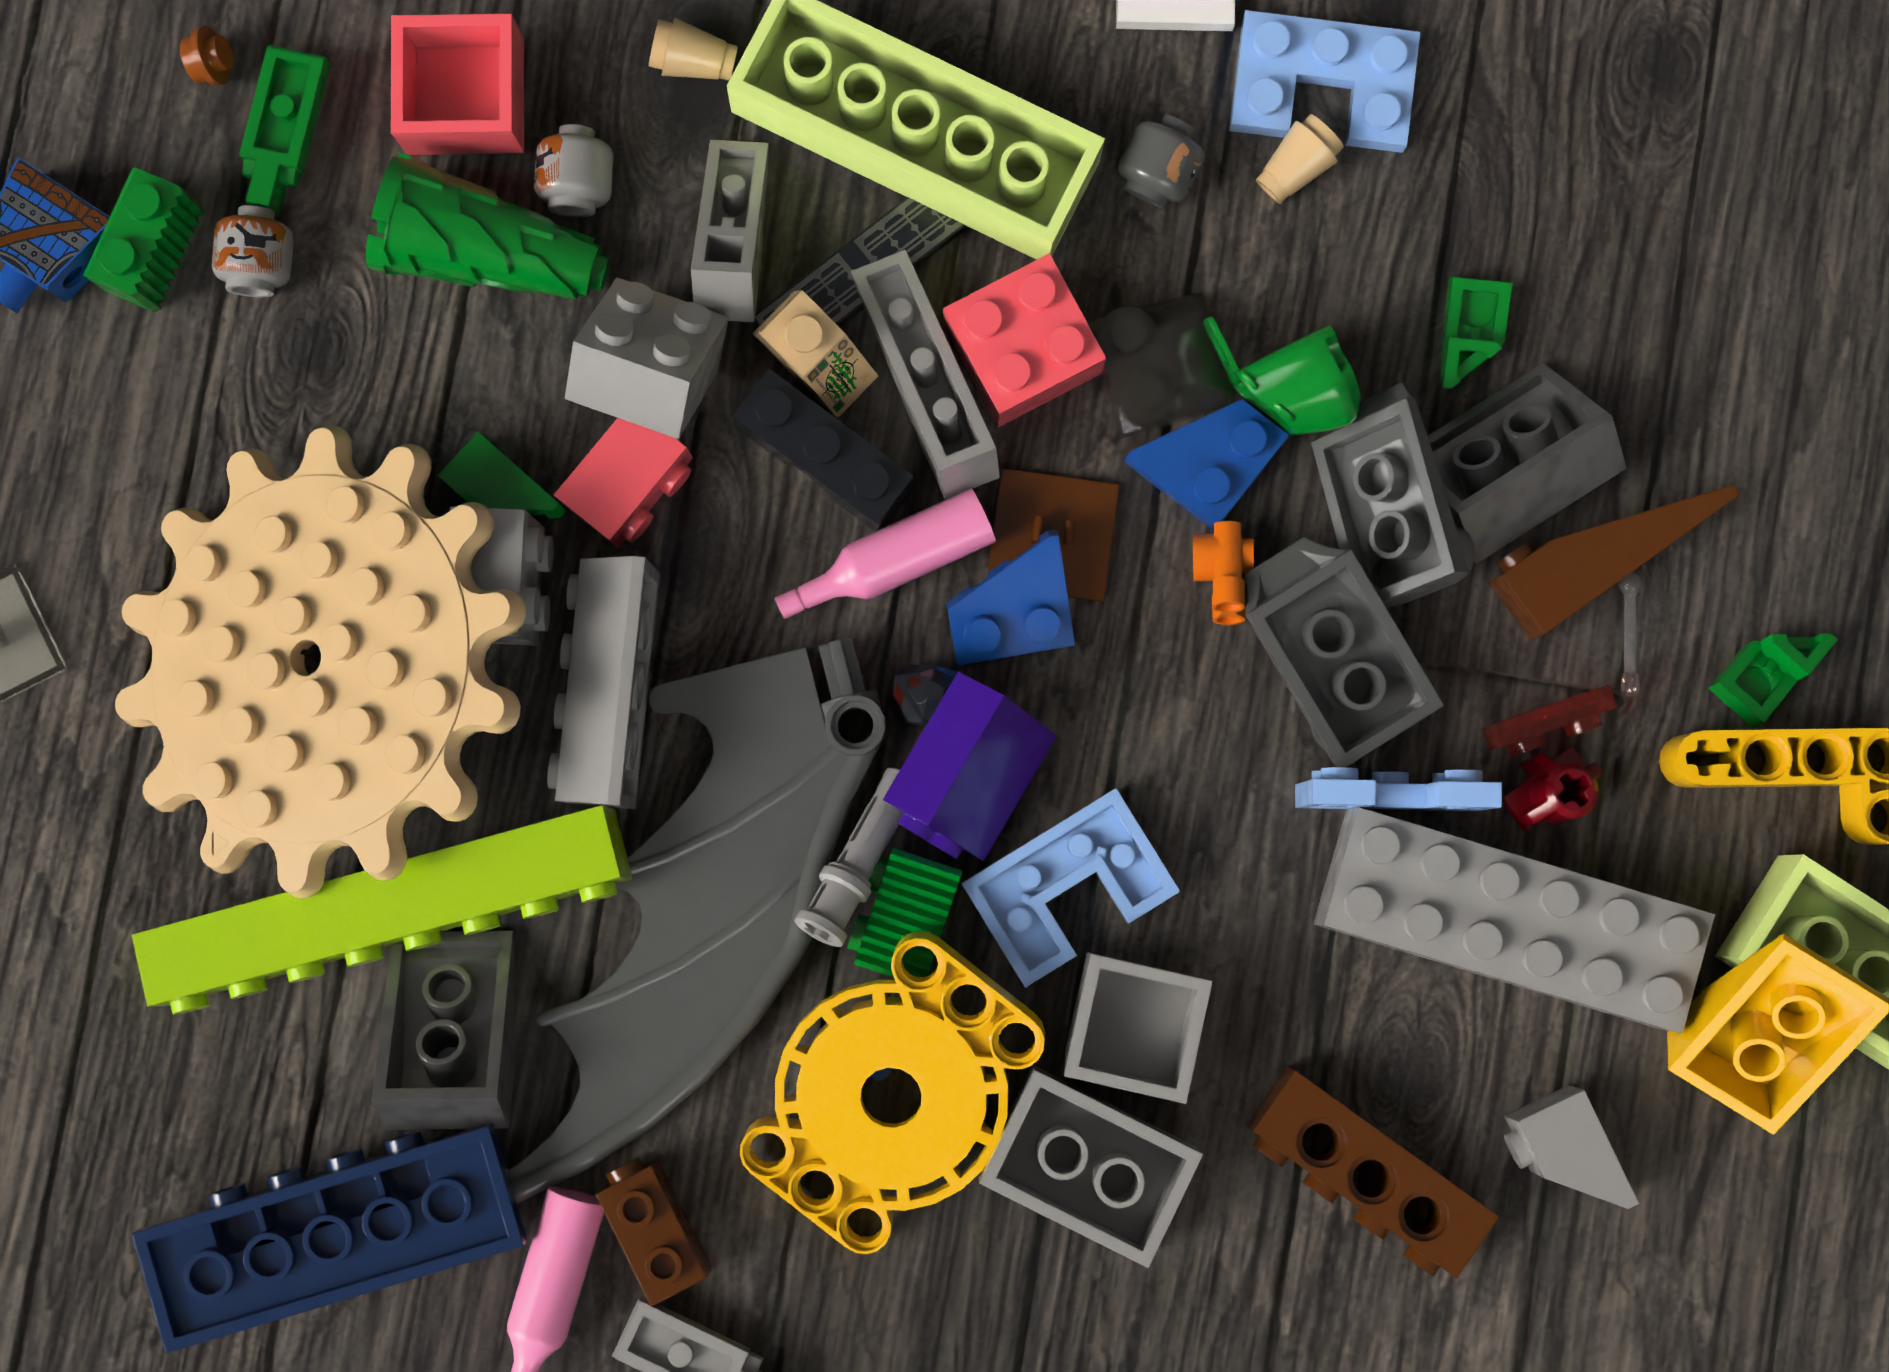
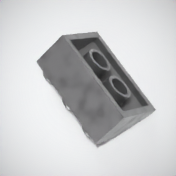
M1544 363L1428 435L1454 523L1466 530L1474 543L1475 564L1481 562L1627 468L1612 415Z

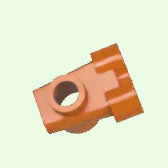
M1240 522L1214 523V533L1193 534L1194 582L1213 581L1212 621L1220 625L1243 623L1246 620L1245 580L1242 578V575H1245L1254 568V539H1241Z

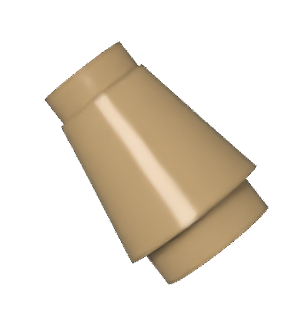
M674 17L673 23L658 19L648 66L661 69V76L717 80L720 78L729 81L732 76L738 46L729 44L727 41Z
M1310 114L1302 123L1294 122L1264 167L1263 172L1256 178V182L1273 200L1281 204L1288 196H1292L1313 179L1338 162L1335 156L1344 146L1325 123Z

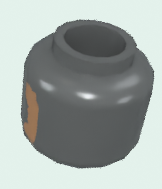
M1164 115L1161 123L1154 121L1139 123L1118 165L1119 175L1126 181L1123 190L1133 197L1160 209H1165L1167 202H1182L1187 197L1205 160L1203 148L1193 140L1197 130L1188 123L1170 115Z

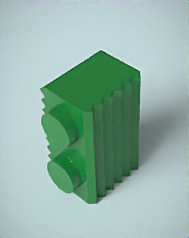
M133 167L83 276L109 294L152 312L161 310L159 301L166 299L164 291L171 288L168 280L176 278L173 270L181 267L178 259L185 257L183 248L191 246L188 238L195 235L193 227L200 225L198 217L205 214L203 207L179 185Z
M892 848L889 859L880 857L869 880L872 885L870 888L871 892L877 894L870 917L858 914L847 946L848 949L858 952L854 965L894 978L891 970L892 956L898 942L903 937L916 931H923L940 938L962 871ZM924 946L912 947L903 955L902 962L904 968L915 977H926L935 954Z

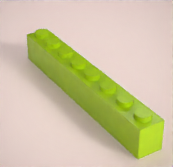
M601 805L408 858L404 870L395 879L379 880L375 879L367 871H361L323 882L319 892L310 898L300 899L285 892L132 934V940L147 1007L171 1006L172 1015L208 1007L210 1006L208 995L229 990L231 999L268 990L266 979L287 974L289 983H294L325 975L324 964L345 958L347 967L374 962L384 958L383 947L404 942L406 951L436 945L442 942L440 932L462 926L464 935L491 930L501 926L500 915L521 910L523 919L546 915L559 910L558 899L580 894L582 903L608 898L618 894L617 883L631 880L632 875L616 811L613 808Z

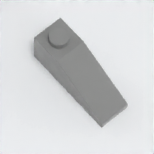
M710 140L691 264L693 301L705 306L708 310L728 316V321L755 322L761 272L769 143Z

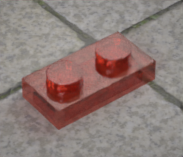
M1606 685L1481 728L1489 751L1507 746L1510 756H1515L1546 745L1542 733L1564 727L1566 735L1569 737L1602 726L1599 714L1615 709L1617 705L1610 686Z

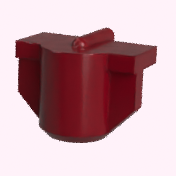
M1572 746L1566 748L1553 759L1544 753H1540L1520 763V766L1529 777L1502 797V803L1523 831L1529 830L1540 821L1547 824H1559L1582 817L1595 807L1599 796L1596 780L1603 773V770L1596 762L1586 765Z

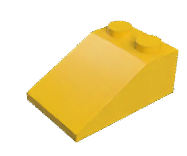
M1783 933L1704 988L1690 1004L1682 1034L1667 1031L1668 1070L1774 1135L1889 1013V998Z

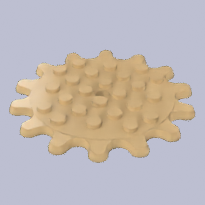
M329 425L311 432L307 438L304 458L300 468L293 476L287 479L277 474L268 455L259 449L249 448L233 454L226 468L230 485V498L226 509L218 518L210 520L198 510L187 507L169 512L165 516L161 531L176 557L175 575L167 589L161 593L154 591L136 593L129 596L122 607V617L125 623L133 631L147 636L152 646L151 667L142 680L122 689L115 700L116 712L127 724L133 727L157 726L163 739L162 758L143 784L145 800L161 812H175L189 801L200 800L206 809L208 819L206 833L200 847V855L203 862L218 873L227 874L235 872L242 866L247 855L256 845L268 843L275 852L280 886L291 896L300 899L310 898L319 892L324 882L328 858L336 849L342 846L351 847L357 854L364 870L375 879L387 881L399 876L406 866L408 857L403 839V825L411 811L418 807H429L447 821L459 822L473 814L477 806L478 794L475 785L464 773L460 764L462 745L469 736L476 732L484 731L503 734L510 731L517 724L521 708L515 693L506 687L496 685L489 679L485 671V656L491 644L499 638L517 632L523 625L526 617L524 600L517 592L510 589L485 591L478 587L472 578V560L477 551L489 540L494 529V519L491 511L485 505L467 502L455 507L443 516L433 515L425 506L423 498L424 487L431 471V459L425 449L414 444L395 447L389 452L382 465L373 475L364 477L354 468L352 440L348 432L341 427ZM316 643L321 652V662L317 670L309 675L304 665L305 656L300 653L302 649L308 650Z

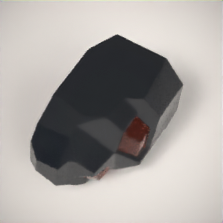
M925 663L919 665L910 664L899 671L894 677L895 680L889 702L896 720L902 725L925 729L958 671Z

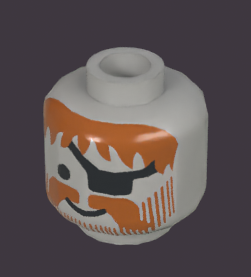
M575 124L562 125L559 127V134L545 137L537 146L534 189L537 196L548 203V210L554 214L577 218L590 217L595 214L596 208L605 205L611 198L614 165L613 151L608 144L594 138L595 131L590 127Z
M260 206L238 207V215L224 217L216 223L212 271L218 279L226 283V291L247 297H272L276 288H280L290 281L294 237L292 230L288 226L274 220L275 212L273 210Z

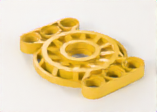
M916 931L907 934L898 942L891 963V970L895 980H874L848 986L822 1000L800 1021L783 1050L775 1078V1111L777 1117L767 1116L757 1119L749 1126L740 1144L742 1163L753 1176L844 1247L859 1254L876 1252L887 1243L893 1225L892 1210L906 1211L936 1204L961 1191L984 1170L1003 1133L1008 1116L1009 1082L1005 1068L1023 1069L1030 1067L1039 1060L1044 1051L1045 1029L1040 1018L943 940L929 932ZM915 946H924L930 949L936 955L938 967L935 972L923 978L909 974L902 962L903 955L908 949ZM965 984L980 988L987 1000L984 1009L975 1015H963L957 1012L951 1002V995L956 988ZM887 993H899L900 997H888ZM872 994L873 999L858 1002L843 1011L836 1007L849 999ZM822 1016L826 1024L818 1031L810 1046L798 1045L806 1030ZM1023 1023L1033 1031L1035 1042L1026 1052L1020 1054L1012 1053L1006 1050L1000 1042L999 1034L1002 1029L1008 1024ZM790 1061L800 1064L801 1068L796 1082V1093L786 1097V1075ZM984 1066L994 1067L996 1076L986 1074ZM885 1068H895L910 1074L918 1083L922 1094L921 1105L916 1114L907 1121L897 1124L884 1123L874 1118L866 1110L862 1100V1087L866 1079L874 1072ZM999 1093L998 1115L992 1130L983 1122L987 1109V1094ZM798 1113L799 1119H791L789 1114ZM762 1133H773L784 1142L786 1154L775 1162L763 1161L754 1153L752 1147L753 1139ZM975 1142L984 1144L985 1147L978 1158L961 1173L958 1164L968 1155ZM813 1170L822 1171L832 1179L834 1191L827 1198L813 1199L802 1191L800 1185L801 1177ZM942 1176L947 1181L946 1184L932 1191L911 1195V1188L927 1185ZM885 1189L896 1190L897 1196H887ZM860 1208L871 1209L881 1218L882 1228L875 1235L869 1237L860 1236L850 1228L848 1223L849 1215Z

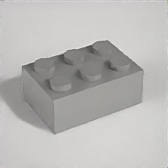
M1032 1065L1008 1113L1003 1133L987 1165L979 1173V1184L1149 1268L1203 1153L1196 1146Z

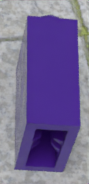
M958 671L883 800L903 812L898 821L899 825L925 839L930 844L958 859L964 849L984 861L1057 735L1005 695Z

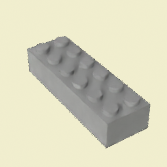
M1356 807L1346 809L1313 925L1657 1029L1682 1034L1715 914Z

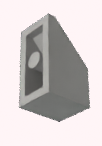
M1568 1085L1504 1115L1511 1130L1510 1133L1504 1135V1139L1519 1168L1523 1169L1528 1166L1530 1172L1545 1179L1626 1209L1639 1204L1585 1090Z

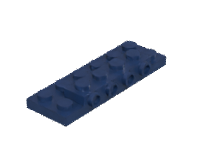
M490 1123L447 1137H436L426 1141L423 1140L421 1130L403 1134L385 1141L386 1153L365 1159L362 1148L350 1150L326 1159L328 1170L306 1176L304 1166L290 1168L268 1176L267 1180L270 1188L250 1194L247 1193L245 1183L227 1187L209 1194L208 1198L211 1205L198 1212L144 1227L133 1232L131 1235L165 1353L524 1246L528 1240L494 1124Z

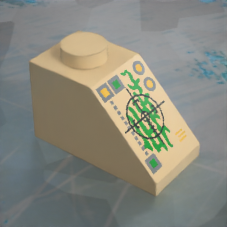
M803 290L793 291L752 333L835 418H838L878 377L877 373L848 336Z

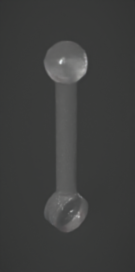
M1630 573L1618 582L1619 590L1624 594V674L1621 680V692L1624 697H1637L1640 682L1639 675L1636 673V594L1642 588V580L1637 574Z

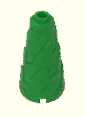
M397 152L398 157L393 156L382 178L371 219L377 220V233L383 235L384 238L371 234L367 236L366 264L369 269L389 275H412L469 287L481 284L516 292H540L578 300L579 296L588 297L591 290L602 291L609 269L610 257L600 255L601 246L593 243L595 238L555 224L551 219L537 212L498 198L495 191L436 169L416 156Z

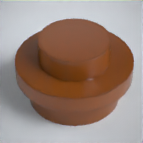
M203 25L194 28L190 36L181 40V60L186 72L195 83H208L211 86H219L228 82L230 69L234 66V55L230 44L224 36L217 34L211 27Z

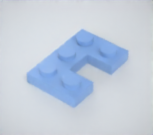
M1245 10L1242 18L1229 131L1284 138L1291 126L1296 82L1351 89L1345 146L1403 153L1408 142L1420 32Z
M1327 767L1321 768L1320 771H1312L1311 780L1295 784V808L1351 809L1360 807L1368 810L1475 812L1502 808V782H1483V771L1445 770V773H1432V783L1409 784L1408 772H1372V780H1358V768Z
M1116 788L961 883L1025 988L1077 956L1045 904L1096 872L1128 924L1180 892Z

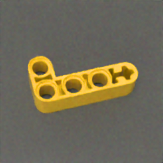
M1889 728L1702 730L1674 736L1665 743L1660 751L1659 764L1661 772L1669 782L1679 787L1839 786L1841 822L1843 830L1848 837L1864 845L1889 844ZM1873 742L1881 747L1885 756L1884 766L1879 772L1872 768L1867 757L1868 749ZM1751 743L1759 746L1765 756V765L1759 774L1751 771L1746 763V750ZM1811 743L1820 746L1824 752L1825 763L1819 773L1812 770L1807 762V749ZM1688 752H1693L1696 755L1720 753L1719 764L1697 767L1694 764H1687L1686 755ZM1877 802L1884 807L1888 817L1887 825L1881 833L1874 828L1870 819L1871 809Z

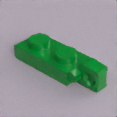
M268 45L266 48L239 156L244 161L242 175L251 178L246 203L251 206L271 209L277 217L285 197L286 186L297 188L300 175H303L331 66L326 57Z

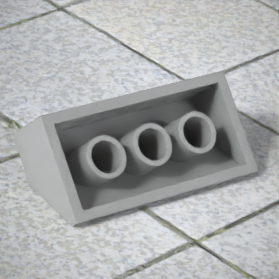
M626 556L580 559L579 574H570L567 586V609L575 610L573 634H564L560 652L561 669L569 670L566 693H558L554 709L555 729H562L560 753H552L550 756L547 777L548 788L556 789L555 801L636 810L660 573L645 557Z

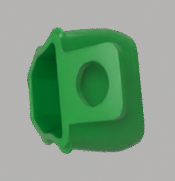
M1210 316L1203 321L1206 332L1228 374L1229 382L1233 388L1254 407L1284 428L1290 435L1311 434L1339 429L1350 425L1357 418L1361 400L1359 386L1353 369L1340 348L1336 333L1330 325H1326L1239 369L1214 318Z

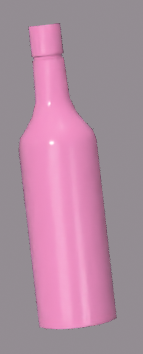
M970 488L848 544L841 550L837 560L826 573L774 599L784 619L835 597L848 596L864 600L873 599L994 544L996 539L975 492Z
M549 1186L507 1322V1333L514 1355L511 1372H539L545 1360L561 1348L567 1339L604 1215V1211L596 1196L565 1187Z

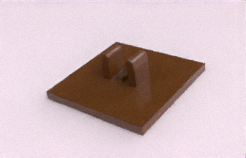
M1002 468L993 529L996 543L991 544L988 572L1006 559L1012 561L1039 542L1038 537L1044 532L1056 529L1059 535L1068 597L1103 602L1120 484Z

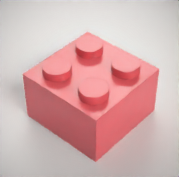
M512 14L391 15V134L406 154L524 153V37Z
M1050 253L943 308V326L997 427L1101 375L1103 372L1106 357Z

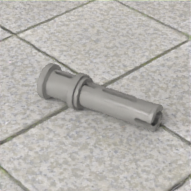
M886 769L875 794L850 835L844 850L836 862H829L828 866L823 867L818 876L822 883L807 910H799L794 919V922L802 931L820 942L834 947H842L847 938L844 929L858 903H865L871 894L870 888L872 885L869 878L899 825L898 821L903 812L883 800L900 771L898 769Z

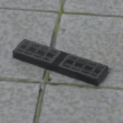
M906 197L755 314V322L753 323L758 328L793 291L803 290L840 328L865 309L852 279V270L906 250L914 269H916L969 227Z

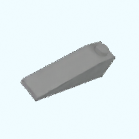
M906 250L852 270L851 276L944 499L946 500L970 488L973 489L1000 478L996 446Z

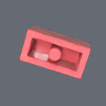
M617 418L555 492L554 496L618 549L625 539L633 543L643 534L653 519V515L649 510L663 493L671 497L681 488L691 473V468L687 464L693 457L687 447L676 438Z

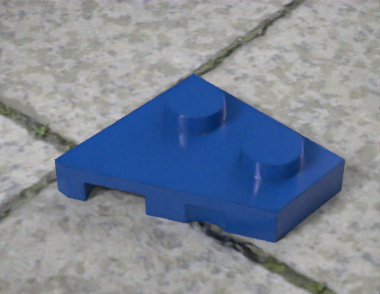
M1056 529L1044 532L1038 537L1039 542L1012 561L1006 559L988 572L984 581L976 586H968L946 602L957 666L1075 646L1060 541Z

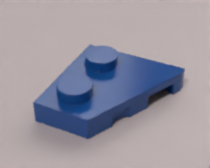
M1241 399L1130 451L1124 462L1214 531V523L1221 522L1289 435Z

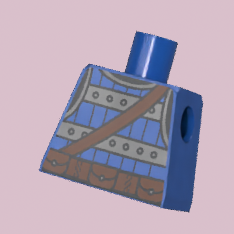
M19 157L14 163L0 192V260L5 263V266L0 271V303L17 314L37 285L64 302L71 300L89 281L83 274L110 216Z

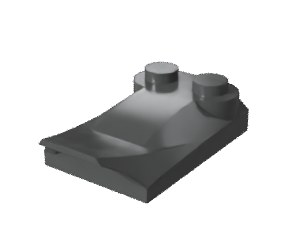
M1403 382L1361 401L1357 418L1350 425L1335 429L1332 433L1311 442L1339 549L1352 550L1386 608L1408 603L1458 583L1468 575L1475 559L1474 543L1469 533L1454 523L1416 400L1408 393Z
M1304 537L1245 574L1247 586L1245 615L1310 724L1314 740L1326 751L1335 767L1346 768L1444 706L1352 550L1330 548Z

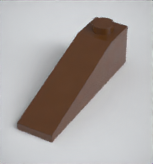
M1733 485L1562 536L1546 542L1535 550L1531 548L1528 542H1525L1497 562L1503 572L1488 583L1528 638L1533 640L1552 630L1740 494Z

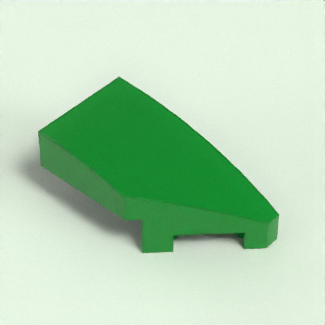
M1449 277L1442 338L1440 387L1452 389L1461 382L1464 376L1502 349L1501 345L1505 342L1512 283Z
M479 432L469 440L438 474L465 501L476 502L485 505L487 508L526 510L531 516L545 514L550 519L560 518L567 511Z
M1820 633L1815 637H1787V634H1771L1761 641H1751L1736 654L1708 689L1749 726L1755 728L1765 723L1797 681L1812 673L1838 639L1831 633Z

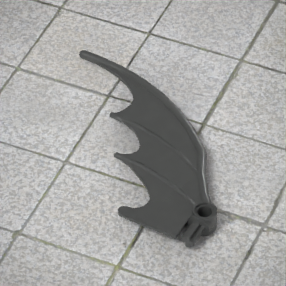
M853 638L839 639L818 646L832 699L820 704L806 647L660 684L650 692L649 704L655 712L660 714L684 713L696 717L707 727L713 741L714 750L711 764L696 789L674 815L627 858L632 879L617 883L616 887L627 891L639 903L642 913L640 932L630 953L618 970L595 991L582 999L542 1011L536 1017V1022L539 1026L552 1025L569 1046L579 1066L580 1088L571 1110L552 1135L522 1162L507 1170L517 1204L547 1190L549 1186H556L587 1171L655 1126L704 1084L760 1022L801 962L811 943L812 937L802 931L796 925L794 919L799 910H807L822 882L818 876L823 867L828 866L849 806L875 754L884 745L888 735V720L885 716L879 690H866ZM856 710L868 712L873 719V731L869 738L861 743L847 742L841 733V724L844 717Z

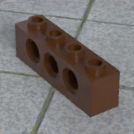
M1288 1066L1245 1125L1258 1135V1138L1252 1145L1254 1148L1282 1168L1290 1158L1306 1169L1309 1173L1302 1182L1333 1204L1340 1194L1356 1205L1359 1209L1353 1216L1354 1220L1382 1240L1385 1239L1389 1231L1399 1236L1409 1244L1403 1255L1433 1277L1442 1267L1455 1278H1458L1499 1218L1495 1213ZM1314 1124H1326L1331 1132L1329 1147L1319 1155L1306 1154L1302 1146V1138L1305 1131ZM1376 1160L1381 1168L1379 1183L1368 1191L1356 1190L1353 1183L1354 1170L1363 1161ZM1427 1197L1431 1205V1213L1428 1220L1421 1226L1408 1227L1404 1221L1406 1205L1413 1198Z

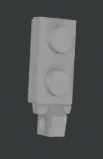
M643 1296L637 1300L612 1354V1357L642 1372H763L759 1370V1367L764 1359L754 1352H750L751 1348L659 1304L651 1307L647 1298Z

